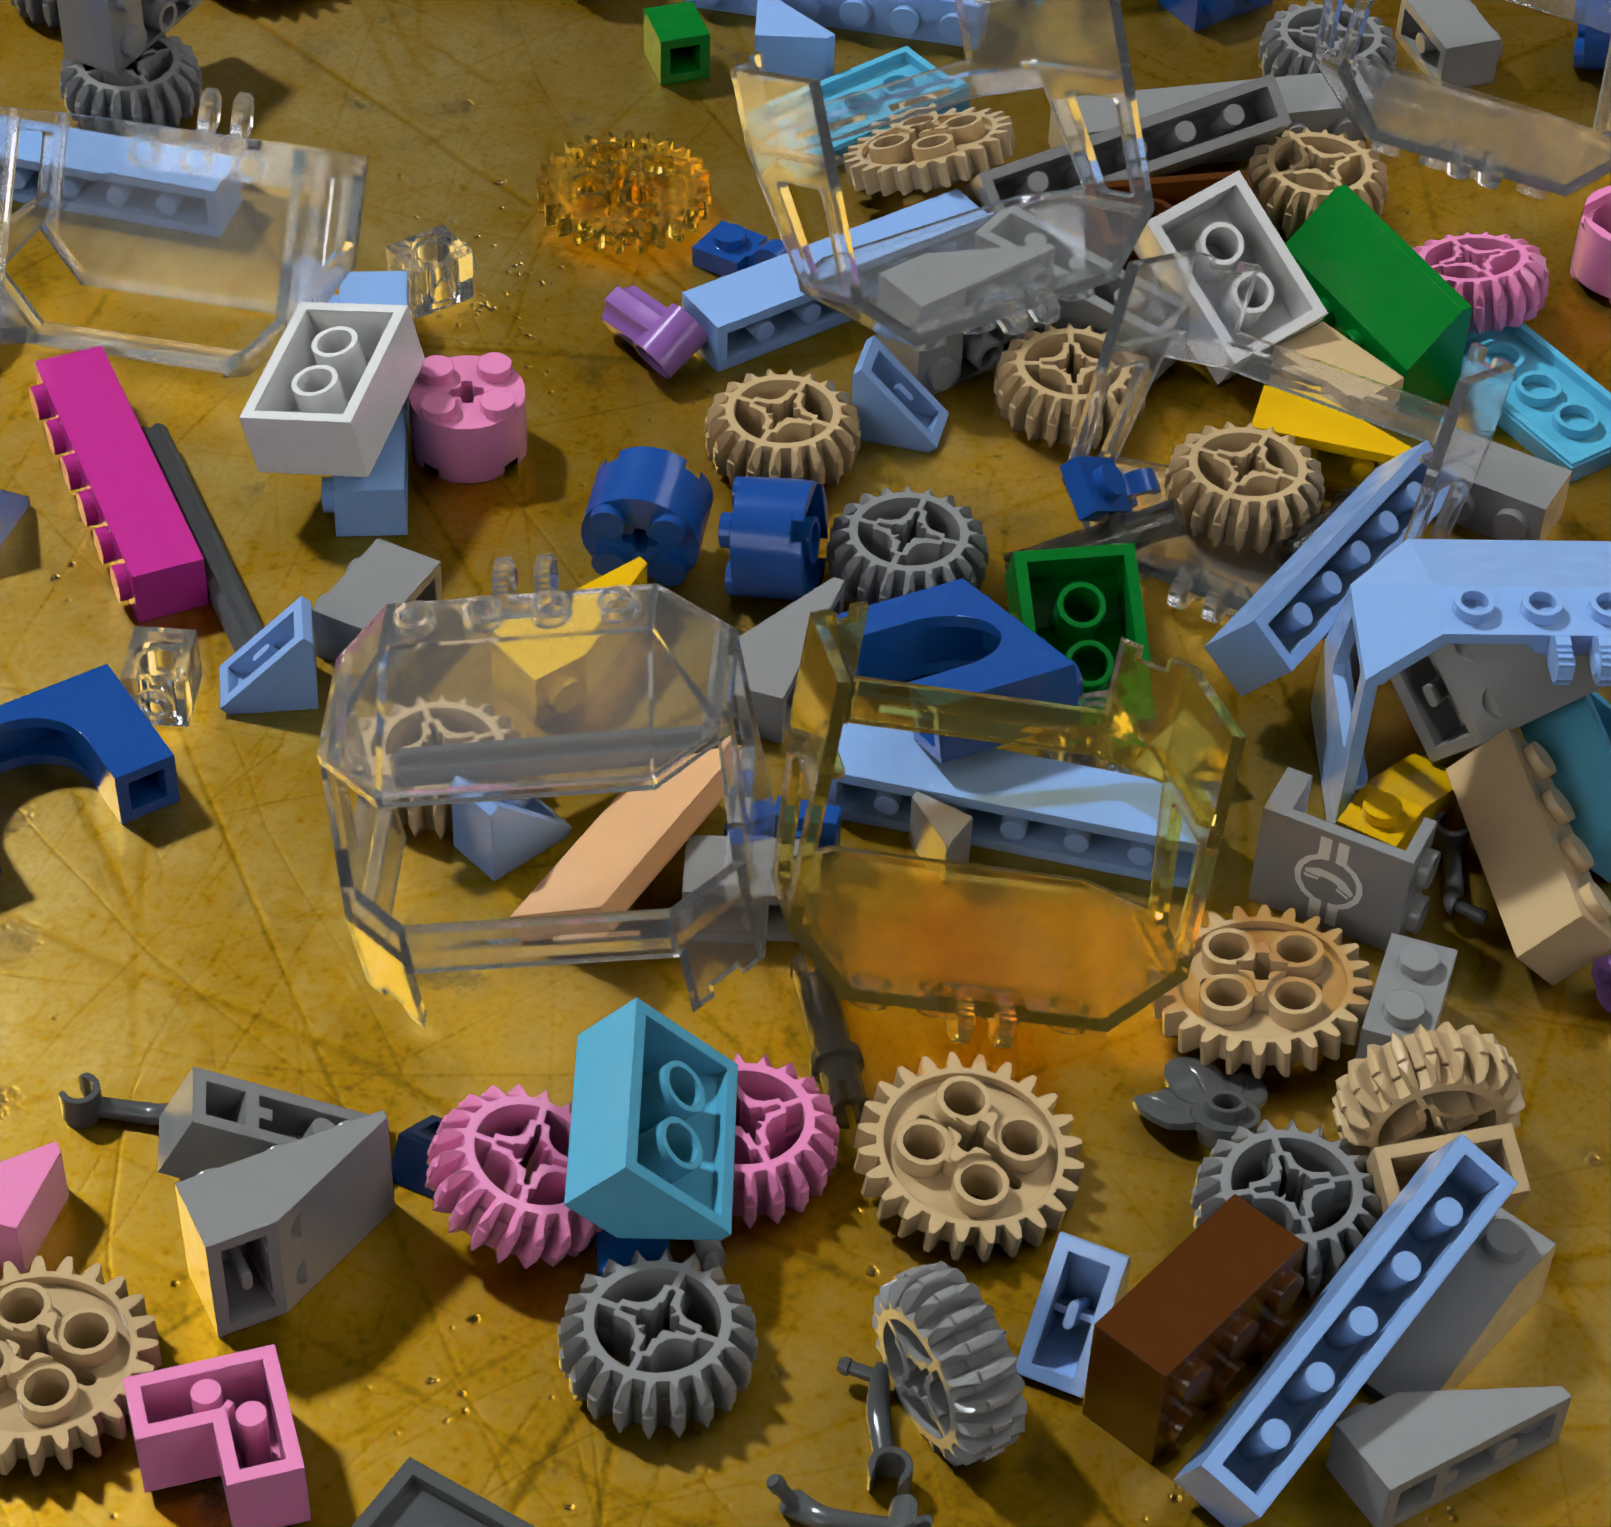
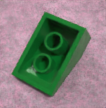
M1135 543L1013 551L1004 576L1009 614L1015 616L1039 637L1044 638L1047 643L1068 659L1073 660L1078 666L1083 679V694L1078 697L1080 722L1058 729L1157 721L1159 716Z

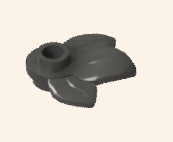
M1176 1057L1165 1064L1164 1081L1167 1088L1142 1094L1132 1099L1134 1109L1154 1124L1169 1130H1196L1199 1142L1205 1147L1213 1149L1218 1139L1231 1141V1137L1239 1126L1253 1133L1257 1132V1128L1260 1127L1261 1123L1260 1109L1267 1103L1268 1091L1266 1085L1260 1079L1255 1078L1253 1074L1247 1071L1235 1072L1232 1075L1228 1074L1225 1076L1213 1063L1204 1066L1200 1064V1058Z

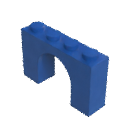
M963 578L830 616L836 671L861 694L917 677L934 674L908 682L914 740L940 763H946L1080 722L1078 697L1083 694V679L1076 663L1047 643L1044 638L1039 637L1015 616L1009 614L992 601L989 596L984 595Z
M108 664L0 705V774L16 767L31 764H54L71 768L83 774L93 783L121 824L180 801L174 754Z

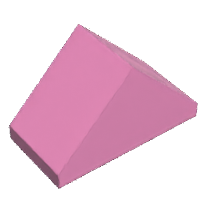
M56 1141L0 1162V1267L4 1266V1262L11 1261L19 1272L26 1273L69 1198L62 1154Z

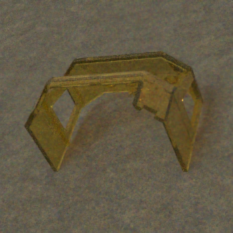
M867 601L849 604L847 617L838 618V613L829 609L810 612L792 700L771 877L787 929L842 1000L849 1001L852 1005L869 1011H882L887 1009L888 1006L915 1009L927 1017L947 1019V1033L950 1040L964 1044L969 1043L974 1031L975 1016L981 1017L989 1023L988 1036L992 1045L998 1048L1009 1049L1015 1038L1016 1026L1020 1022L1047 1025L1050 1029L1067 1035H1079L1084 1033L1085 1030L1108 1032L1188 979L1246 742V736L1199 667L1176 658L1168 660L1166 668L1141 658L1144 649L1143 645L1121 637L1104 710L856 676L855 673L869 610ZM854 723L1096 756L1162 783L1149 905L1146 906L1080 877L833 845L818 849L832 779H842L845 774V768L838 752L843 724ZM805 778L809 797L797 855L793 856L803 781ZM1182 819H1184L1197 841V852L1175 939L1168 926V917Z

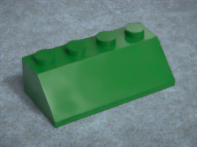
M1346 184L1337 186L1285 243L1328 312L1320 322H1325L1404 377L1398 410L1399 415L1455 397L1473 307Z

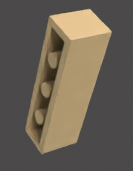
M1507 727L1446 769L1516 958L1554 986L1611 949V924L1608 919L1611 917V902L1603 890L1593 882L1589 869L1594 866V860L1588 848L1572 830L1570 822L1575 819V813L1566 797L1553 783L1551 776L1557 770L1552 758L1538 742L1533 741L1528 744Z

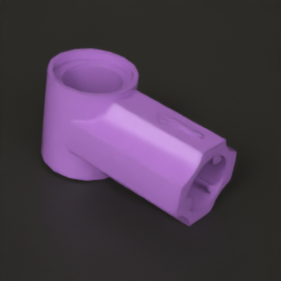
M634 284L627 288L617 286L604 299L605 309L601 319L608 329L631 344L647 364L666 379H670L708 340V335L704 329L683 308L675 303H672L667 308Z

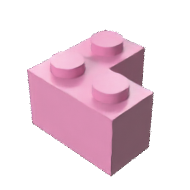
M275 1344L123 1378L131 1428L145 1493L221 1475L232 1527H285L311 1520L304 1462Z

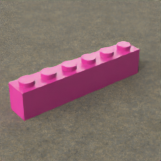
M102 345L34 361L38 385L29 387V394L35 416L38 421L47 419L44 422L52 454H63L60 457V463L69 491L79 489V492L76 493L82 521L85 527L93 525L96 527L93 529L95 547L101 563L111 562L113 565L109 568L110 577L118 601L129 600L138 623L209 605L204 558Z

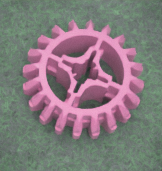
M1487 231L1483 234L1472 235L1466 232L1461 236L1447 234L1442 240L1430 239L1425 242L1424 246L1413 248L1473 307L1468 332H1475L1477 335H1480L1484 331L1491 330L1500 333L1507 326L1517 328L1522 325L1523 320L1536 318L1537 311L1545 308V298L1548 295L1549 270L1546 268V257L1540 254V248L1528 245L1527 240L1522 238L1511 240L1510 235L1506 233L1494 236L1490 235Z
M737 1052L733 1059V1062L738 1064L732 1216L743 1217L745 1223L751 1229L757 1216L766 1214L779 1224L785 1213V1207L803 1213L806 1204L809 1202V1195L822 1196L823 1188L827 1185V1176L833 1174V1169L837 1164L838 1148L836 1146L839 1145V1125L836 1124V1117L833 1116V1107L830 1103L829 1095L819 1094V1088L816 1086L814 1077L797 1079L798 1074L795 1071L793 1062L779 1069L772 1068L767 1054L757 1064L745 1063L740 1053Z
M519 1083L512 1090L508 1091L507 1095L496 1086L491 1085L480 1097L469 1093L466 1099L459 1103L457 1109L452 1108L449 1115L444 1116L436 1131L437 1135L434 1136L427 1151L428 1159L426 1163L429 1165V1168L426 1172L427 1180L425 1187L435 1192L433 1196V1211L451 1214L449 1217L448 1233L466 1231L471 1235V1251L484 1244L495 1250L498 1264L505 1258H508L510 1254L517 1255L525 1269L537 1262L539 1257L554 1267L559 1260L564 1259L566 1254L576 1258L580 1251L587 1248L589 1242L594 1240L596 1232H601L603 1229L564 1205L572 1102L563 1107L551 1103L547 1089L535 1098L529 1097Z

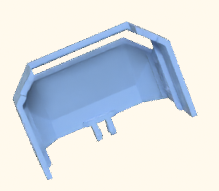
M1407 539L1352 582L1349 593L1322 645L1310 705L1327 822L1336 824L1338 818L1354 799L1355 790L1362 789L1367 784L1368 774L1364 747L1377 686L1385 684L1390 677L1446 644L1527 645L1536 654L1546 655L1552 684L1559 686H1569L1573 680L1576 665L1574 655H1588L1594 684L1596 686H1611V541ZM1353 679L1358 681L1356 695L1354 690Z

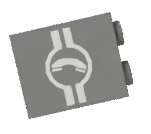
M1288 767L1263 807L1248 899L1268 905V907L1281 912L1294 908L1296 917L1305 921L1314 916L1321 917L1320 927L1328 930L1340 928L1343 930L1344 936L1383 951L1387 949L1391 933L1405 936L1407 931L1418 934L1431 902V897L1423 895L1422 890L1430 886L1441 856L1440 851L1432 849L1437 821L1424 817L1405 851L1306 814L1313 775Z

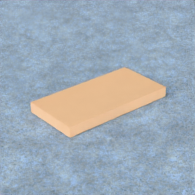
M736 745L650 758L510 916L520 934L534 935L613 927L749 769L752 762L743 747Z

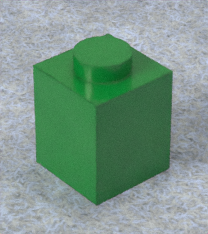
M693 1L643 8L644 53L660 85L710 78V33Z

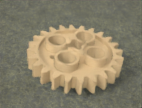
M970 107L962 112H957L956 108H951L944 114H937L936 111H931L928 114L910 116L900 123L891 122L889 123L890 128L886 130H872V137L858 138L857 145L848 146V153L843 154L849 186H854L855 191L866 190L867 195L882 191V196H888L896 191H901L902 196L911 193L914 189L921 188L925 193L931 189L951 187L952 184L959 180H972L971 174L990 170V165L1003 164V157L1012 156V149L1017 148L1011 117L1004 116V111L992 113V108H986L976 112V107Z
M1264 904L1259 908L1257 916L1248 917L1240 906H1234L1233 919L1226 921L1212 911L1208 913L1207 928L1189 921L1185 923V938L1170 935L1167 938V952L1157 953L1156 971H1152L1151 974L1154 1018L1162 1019V1034L1164 1037L1178 1035L1179 1052L1185 1053L1199 1047L1200 1064L1204 1066L1212 1063L1217 1058H1222L1226 1060V1074L1229 1075L1237 1071L1241 1064L1251 1065L1254 1077L1261 1079L1264 1074L1266 1065H1275L1283 1077H1290L1292 1062L1299 1061L1304 1067L1314 1071L1317 1070L1318 1053L1337 1060L1340 1058L1341 1043L1355 1045L1357 1043L1358 1028H1362L1372 997L1373 981L1369 980V962L1359 960V945L1357 943L1342 945V929L1335 928L1321 933V917L1314 916L1301 924L1296 922L1294 908H1289L1281 918L1271 916L1268 905Z
M949 1052L946 1066L943 1069H938L928 1056H924L921 1058L917 1076L901 1065L897 1068L893 1085L883 1081L878 1083L874 1100L865 1102L860 1123L857 1127L853 1147L858 1150L854 1172L866 1175L861 1191L863 1197L881 1196L876 1214L879 1219L889 1218L897 1214L902 1218L897 1235L900 1238L912 1234L917 1229L925 1233L923 1241L924 1251L929 1253L940 1240L949 1242L952 1260H959L965 1245H974L982 1262H988L993 1245L997 1243L1011 1258L1017 1256L1022 1238L1038 1247L1042 1243L1046 1228L1057 1231L1061 1226L1065 1211L1072 1209L1079 1189L1078 1183L1084 1169V1163L1077 1160L1083 1144L1082 1138L1068 1136L1074 1120L1072 1114L1053 1115L1059 1096L1056 1093H1050L1037 1098L1033 1094L1037 1077L1034 1075L1026 1077L1019 1083L1011 1080L1012 1063L1006 1061L996 1073L987 1071L986 1060L983 1054L976 1056L972 1068H964L956 1053ZM914 1156H920V1157H923V1158H925V1159H919V1158L914 1157ZM970 1195H975V1196L981 1197V1198H983L984 1200H982V1199H976V1198H974V1197H972V1196H970Z
M42 1255L35 1256L30 1272L23 1274L19 1273L11 1261H6L3 1266L4 1279L0 1280L1 1475H8L18 1459H28L33 1476H38L44 1467L45 1458L55 1455L65 1470L72 1469V1450L82 1446L89 1454L97 1458L102 1455L99 1436L104 1432L122 1440L128 1436L124 1415L129 1416L123 1378L156 1371V1368L162 1366L154 1315H147L144 1296L141 1293L128 1296L125 1277L120 1275L104 1283L102 1267L99 1263L90 1266L80 1276L75 1272L73 1257L66 1256L56 1271H46Z

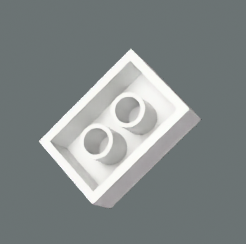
M1239 170L1146 221L1130 243L1157 288L1188 304L1187 336L1217 385L1274 354L1276 346L1317 325L1328 314Z
M299 302L239 417L258 472L369 477L425 361L408 305Z

